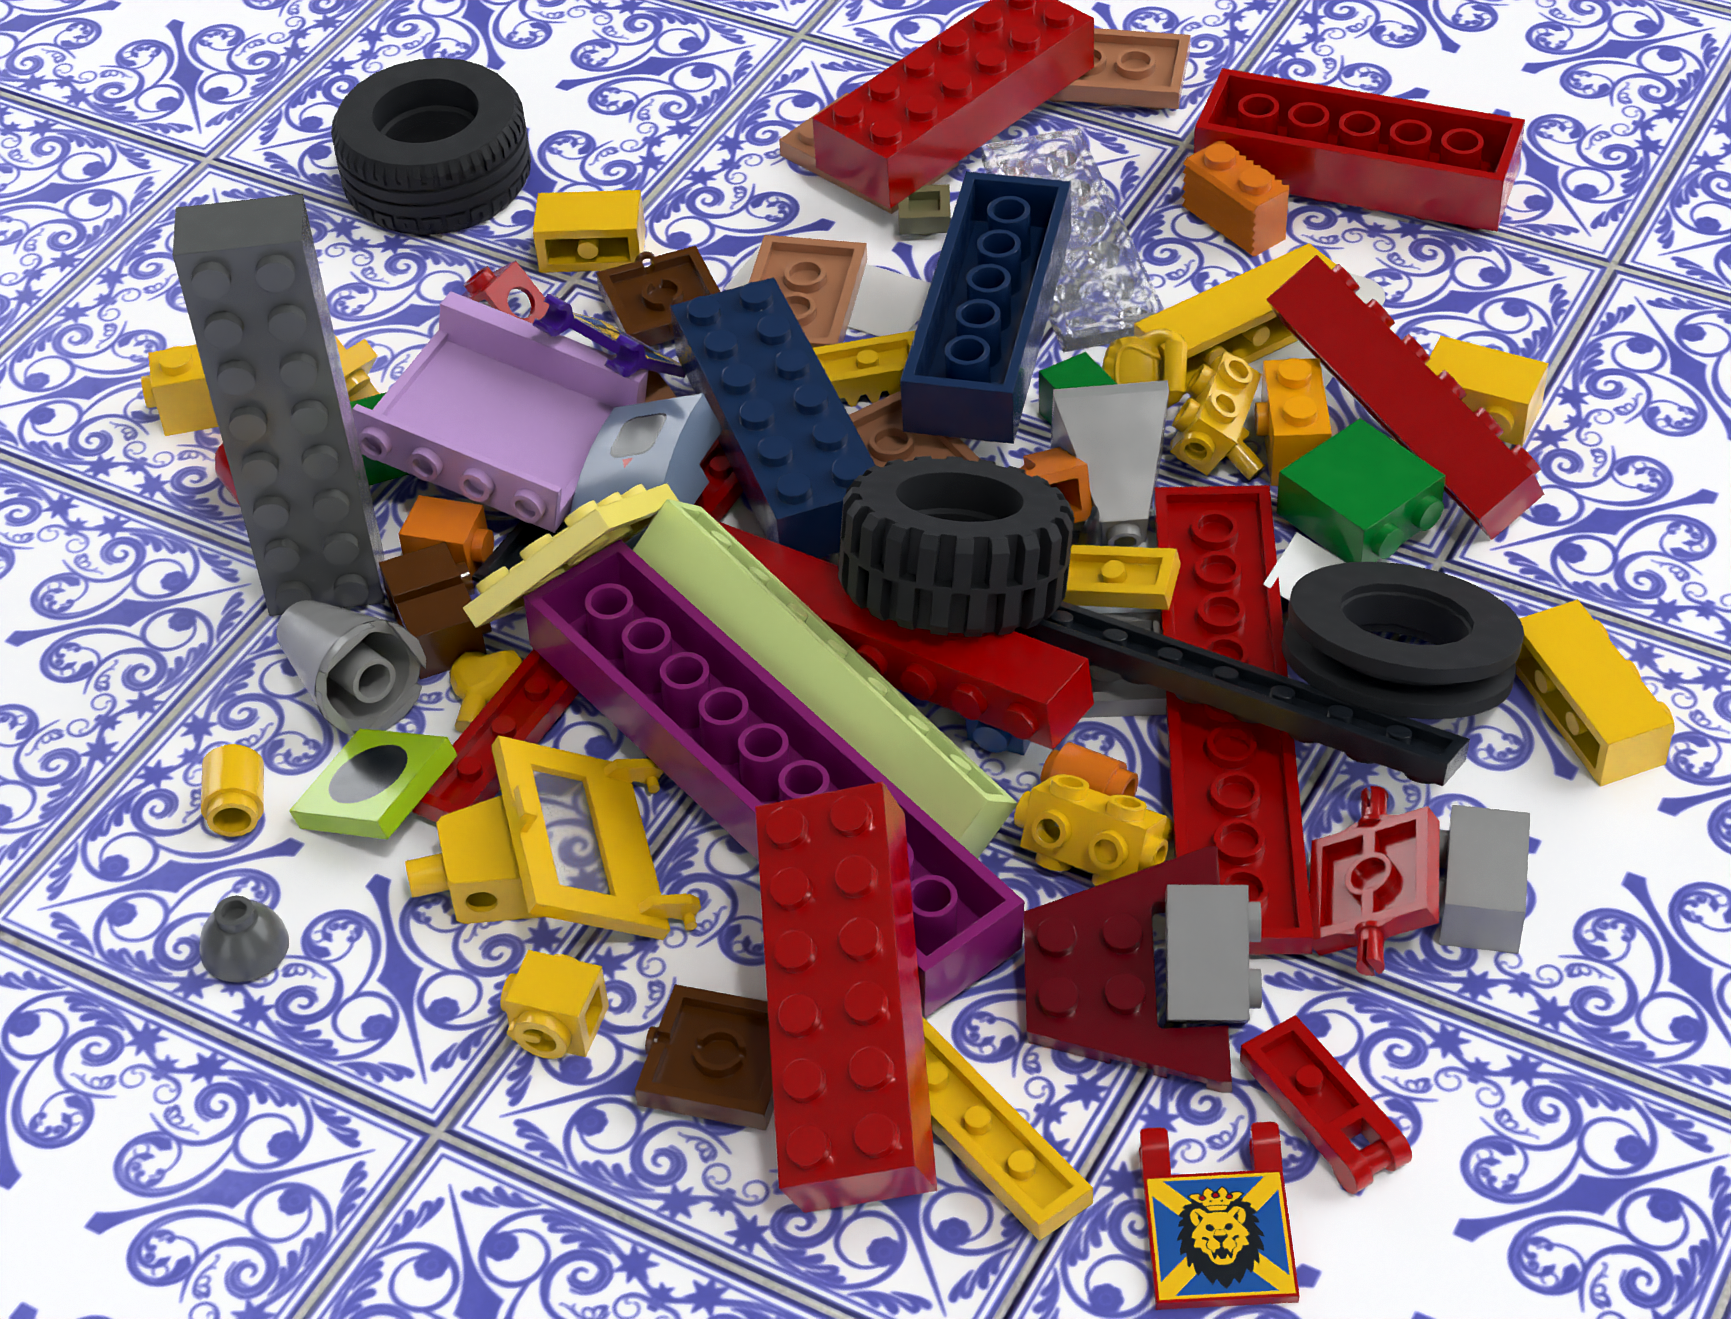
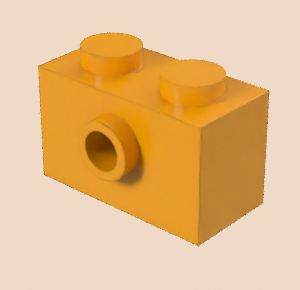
M1320 358L1263 360L1261 402H1255L1254 422L1256 436H1264L1271 486H1278L1279 471L1332 437Z

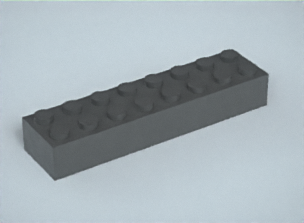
M303 194L176 207L172 256L269 616L282 615L291 605L302 600H314L340 608L385 603V589L379 567V562L384 561V551Z

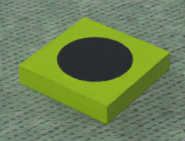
M359 728L291 807L289 812L300 829L388 840L457 757V753L448 737Z

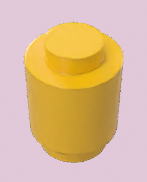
M227 744L211 750L203 758L201 813L207 821L209 828L215 833L228 837L245 835L256 827L257 821L264 812V761L259 753L249 747L239 744Z

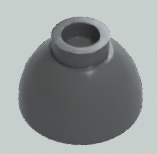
M239 895L227 897L217 904L213 913L204 923L199 940L200 958L204 968L214 977L228 982H246L268 974L282 962L289 948V934L279 915L267 905Z

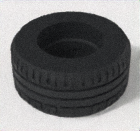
M431 58L393 65L372 74L358 83L345 96L333 117L331 128L332 141L342 188L348 202L357 212L370 221L396 232L418 235L444 234L467 229L489 220L504 210L516 198L530 174L531 156L523 105L519 95L498 73L480 64L461 59Z

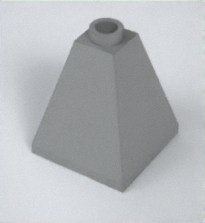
M1168 380L1053 389L1050 449L1061 447L1076 458L1087 463L1092 506L1098 507L1100 513L1102 546L1138 547L1141 543L1146 542L1154 500V487L1157 484L1163 452L1169 395Z

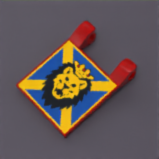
M1255 1122L1251 1125L1249 1156L1252 1171L1171 1175L1168 1131L1161 1127L1141 1129L1139 1162L1144 1189L1156 1310L1299 1303L1300 1295L1282 1167L1279 1125L1276 1122Z

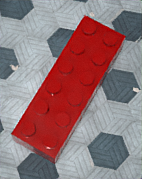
M1059 0L988 1L814 116L812 120L816 168L891 209L1093 69L1094 18Z
M1222 68L1195 125L1194 153L1217 141H1225V144L1232 146L1235 151H1239V155L1246 156V160H1253V165H1261L1260 168L1268 170L1271 175H1275V180H1282V185H1289V194L1312 198L1320 202L1330 201L1362 207L1370 211L1380 210L1413 216L1420 220H1435L1463 225L1471 229H1485L1497 232L1519 170L1525 119Z
M883 781L755 806L779 1189L804 1213L938 1191L905 814Z

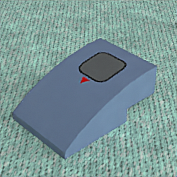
M704 394L614 407L590 448L580 473L570 514L589 501L595 500L596 503H599L615 492H619L622 495L639 484H642L646 490L667 483L679 502L694 505L709 483L699 463L723 431ZM648 527L625 544L633 550Z

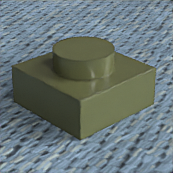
M950 184L924 185L899 202V235L947 233L951 221Z

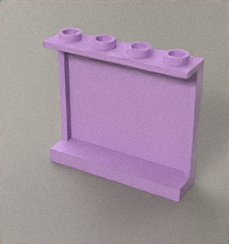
M450 291L440 303L439 330L373 410L356 404L352 409L361 454L412 474L419 479L461 494L473 501L483 503L517 517L524 522L555 533L571 511L580 473L590 448L614 407L645 403L648 370L641 368L631 376L623 377L604 366L607 359L613 360L615 358L613 355L560 334L552 337L534 327L530 322Z

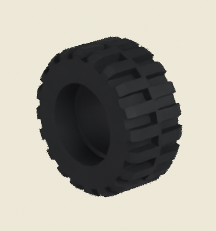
M931 456L915 457L911 461H903L902 459L888 461L884 467L875 465L867 469L863 475H859L846 490V495L843 497L838 578L847 595L850 596L853 603L859 608H868L872 616L882 621L888 619L896 621L899 627L915 630L916 628L930 630V634L948 636V633H962L965 637H982L983 633L992 632L997 635L1010 634L1018 627L1026 630L1036 626L1042 619H1048L1065 599L1075 519L1074 513L1065 496L1057 487L1051 488L1047 480L1038 475L1032 477L1026 475L1025 470L1013 466L1006 468L996 465L993 461L979 459L978 462L963 460V457L947 456L946 459H932Z

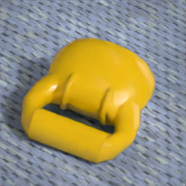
M1165 328L1149 331L1141 337L1126 336L1111 342L1103 358L1102 369L1117 384L1159 381L1162 357L1159 354L1158 347L1165 343L1164 381L1168 380L1169 395L1167 408L1179 402L1183 395L1186 394L1187 342L1179 333Z

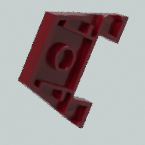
M1217 846L1196 850L1024 911L1026 1031L1029 1043L1109 1064L1113 1059L1152 1069L1155 1076L1167 1078L1168 1073L1206 1083L1209 1090L1232 1093L1229 1027L1160 1028L1157 1018L1153 917L1156 914L1165 913V891L1167 885H1220Z

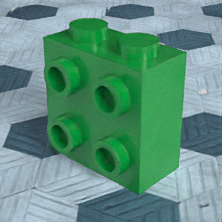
M1359 418L1279 471L1276 514L1346 563L1377 562L1380 559L1389 558L1401 544L1420 531L1431 529L1438 522L1444 510L1442 501L1446 475Z

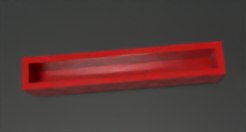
M1315 255L1266 299L1270 307L1293 336L1315 358H1320L1322 366L1398 444L1446 475L1444 492L1491 540L1494 539L1545 495L1535 477L1541 468L1522 446L1517 444L1510 450L1498 438L1503 433V430L1484 408L1479 407L1473 412L1462 401L1467 394L1447 371L1443 370L1439 375H1436L1426 365L1431 359L1430 356L1410 334H1407L1401 340L1390 329L1395 322L1375 299L1365 304L1355 294L1360 287L1340 264L1331 269L1318 255Z

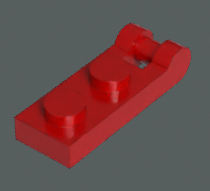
M1296 1015L1241 1045L1240 1062L1330 1163L1338 1182L1348 1193L1356 1194L1371 1185L1374 1181L1373 1175L1383 1169L1392 1172L1411 1162L1412 1151L1406 1137ZM1361 1133L1370 1144L1358 1150L1349 1139Z

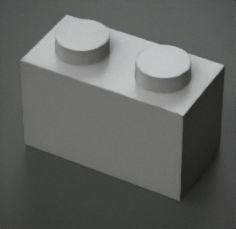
M1452 805L1449 830L1440 829L1439 868L1445 869L1444 879H1439V918H1441L1439 945L1519 954L1526 914L1531 813Z
M1167 885L1165 891L1166 1023L1246 1024L1250 1020L1249 1009H1261L1262 1007L1261 969L1249 968V942H1261V903L1249 902L1248 885Z

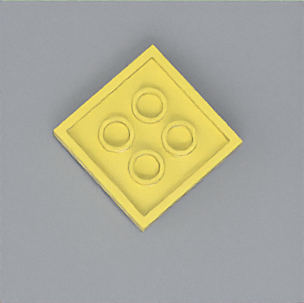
M666 483L646 490L642 484H639L622 495L619 492H615L599 503H596L595 500L589 501L564 519L568 526L553 537L548 533L525 547L519 553L523 561L509 570L504 566L481 580L476 585L480 595L464 606V611L477 628L524 609V596L619 539L624 543L628 542L650 525L667 499L679 500Z

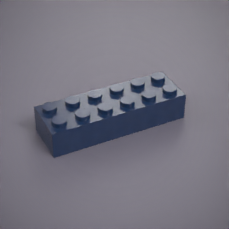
M966 171L900 380L903 432L1014 444L1071 235V181Z
M775 278L750 282L744 286L671 305L676 356L695 394H704L723 428L717 439L767 540L816 558L839 553L843 497L854 480L859 475H863L867 469L875 466V463Z

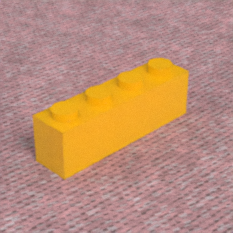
M1308 243L1134 323V336L1141 337L1149 331L1163 328L1182 335L1187 342V387L1192 376L1202 364L1210 367L1212 361L1220 357L1225 350L1249 364L1298 341L1280 322L1266 299L1315 255H1318L1331 269L1337 264ZM1165 343L1158 347L1159 354L1162 357L1159 381H1164Z

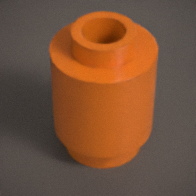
M1072 742L1066 743L1060 751L1052 750L1043 765L1040 778L1042 783L1058 774L1076 776L1087 781L1089 789L1109 796L1119 794L1135 797L1138 788V774L1127 770L1125 762Z

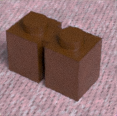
M446 542L379 562L387 602L397 624L403 626L419 640L426 656V669L420 665V680L449 671L455 660L465 652L487 654L483 635L492 632L491 623L476 628L464 611L463 607L472 601L470 595L475 594L473 582L465 561L455 564Z

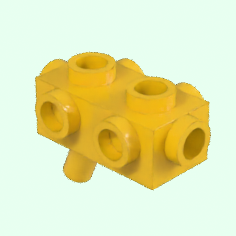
M1226 350L1220 357L1212 361L1210 367L1202 364L1186 387V393L1191 395V398L1183 404L1172 423V426L1178 432L1170 442V453L1206 476L1223 458L1227 457L1249 481L1253 479L1266 465L1244 443L1250 431L1243 425L1262 374L1250 367L1243 359L1233 356Z
M1066 774L1054 775L1033 787L1031 791H1026L1019 799L1014 813L1015 826L1023 829L1020 847L1036 852L1035 862L1038 865L1054 871H1068L1072 869V866L1093 873L1091 881L1095 886L1163 863L1168 851V842L1173 839V822L1171 819L1146 809L1147 805L1144 801L1129 795L1118 794L1109 796L1089 789V783L1084 779Z

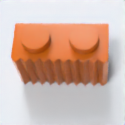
M1217 141L1186 158L1183 163L1186 166L1183 171L1186 175L1182 180L1185 182L1182 188L1185 191L1182 196L1185 199L1182 203L1183 207L1254 257L1286 240L1289 185H1282V180H1275V175H1271L1268 170L1260 168L1261 165H1253V160H1246V156L1239 155V151H1235L1232 146L1225 144V141Z

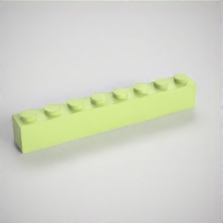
M667 499L633 551L978 859L1018 803L701 506Z

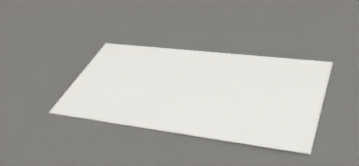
M760 246L726 285L725 290L749 283ZM866 264L848 327L878 337L910 331L921 316L931 283Z

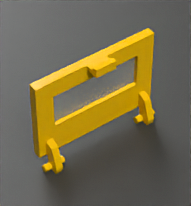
M497 736L491 747L529 914L664 940L671 930L669 918L683 920L686 930H694L697 927L695 916L701 909L698 897L686 893L661 895L632 785L633 781L644 783L647 785L648 792L653 794L660 790L658 780L663 771L650 758L608 761L504 736Z

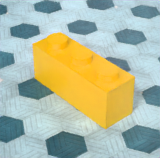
M1578 599L1519 618L1523 626L1524 637L1520 655L1515 662L1516 675L1598 785L1601 787L1665 765L1671 738L1675 731L1672 713L1664 702L1657 701L1642 682L1635 664L1630 660H1625L1613 645L1604 625L1599 620H1594Z

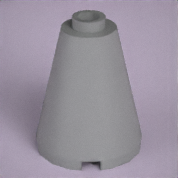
M314 600L296 602L282 614L276 630L280 647L320 713L331 725L345 734L354 735V732H357L359 728L386 731L403 719L418 700L422 686L417 681L420 674V665L426 669V656L419 640L403 626Z

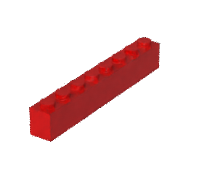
M717 521L896 689L909 693L919 700H927L960 713L967 719L978 720L1006 731L1018 739L1029 740L1052 750L1055 749L1094 705L1089 661L1086 657L1015 631L1004 635H997L994 632L983 633L982 637H965L962 633H948V636L930 634V630L916 628L915 630L899 627L896 621L890 619L882 621L872 616L868 608L861 609L853 603L838 578V565Z

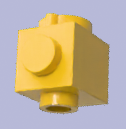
M197 345L173 346L165 350L149 352L150 375L141 376V385L147 408L157 407L165 436L219 427Z
M528 950L517 974H509L501 993V1009L507 1013L509 1022L507 1035L523 1049L541 1058L556 1059L561 1058L566 1053L586 1057L609 1008L602 966L578 961L565 954L550 955Z

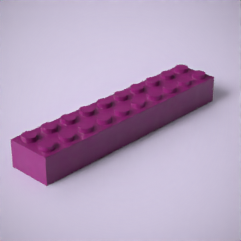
M619 539L524 596L530 646L756 860L759 861L755 806L883 781L905 814L921 1008L924 1018L1022 949L1025 901L623 541Z

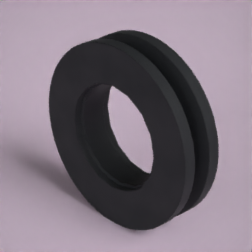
M1349 562L1314 570L1300 578L1293 586L1288 606L1289 619L1286 622L1283 633L1282 652L1288 665L1300 678L1319 691L1345 703L1378 713L1406 718L1453 719L1489 711L1504 702L1510 695L1516 673L1515 662L1520 655L1524 630L1520 619L1507 604L1481 587L1460 578L1405 564ZM1370 632H1393L1417 637L1435 645L1408 644L1385 639Z

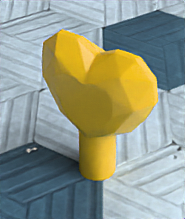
M514 650L498 651L486 655L481 652H465L455 660L449 671L450 683L456 696L463 700L454 725L457 731L460 733L464 732L522 663V659Z

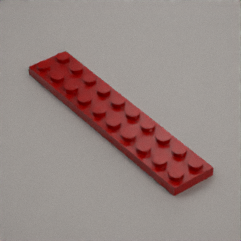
M1270 485L1154 487L1156 547L1177 549L1181 563L1169 610L1160 609L1162 635L1288 677L1287 662L1282 652L1284 628L1279 576L1271 588L1263 585L1277 563ZM1166 691L1175 858L1205 847L1217 846L1220 885H1248L1249 902L1261 903V942H1249V955L1312 954L1313 929L1294 739L1287 732L1261 723L1241 722L1235 719L1229 712L1206 704L1187 703L1178 699L1175 693Z

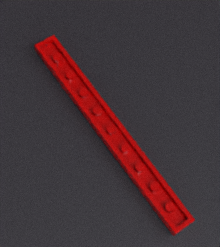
M716 439L699 463L709 483L694 505L701 506L716 521H720L742 495L743 490L718 439ZM533 649L453 743L452 746L457 753V757L414 807L412 813L437 822L443 815L492 799L501 789L491 747L497 736L538 744L579 694V691Z

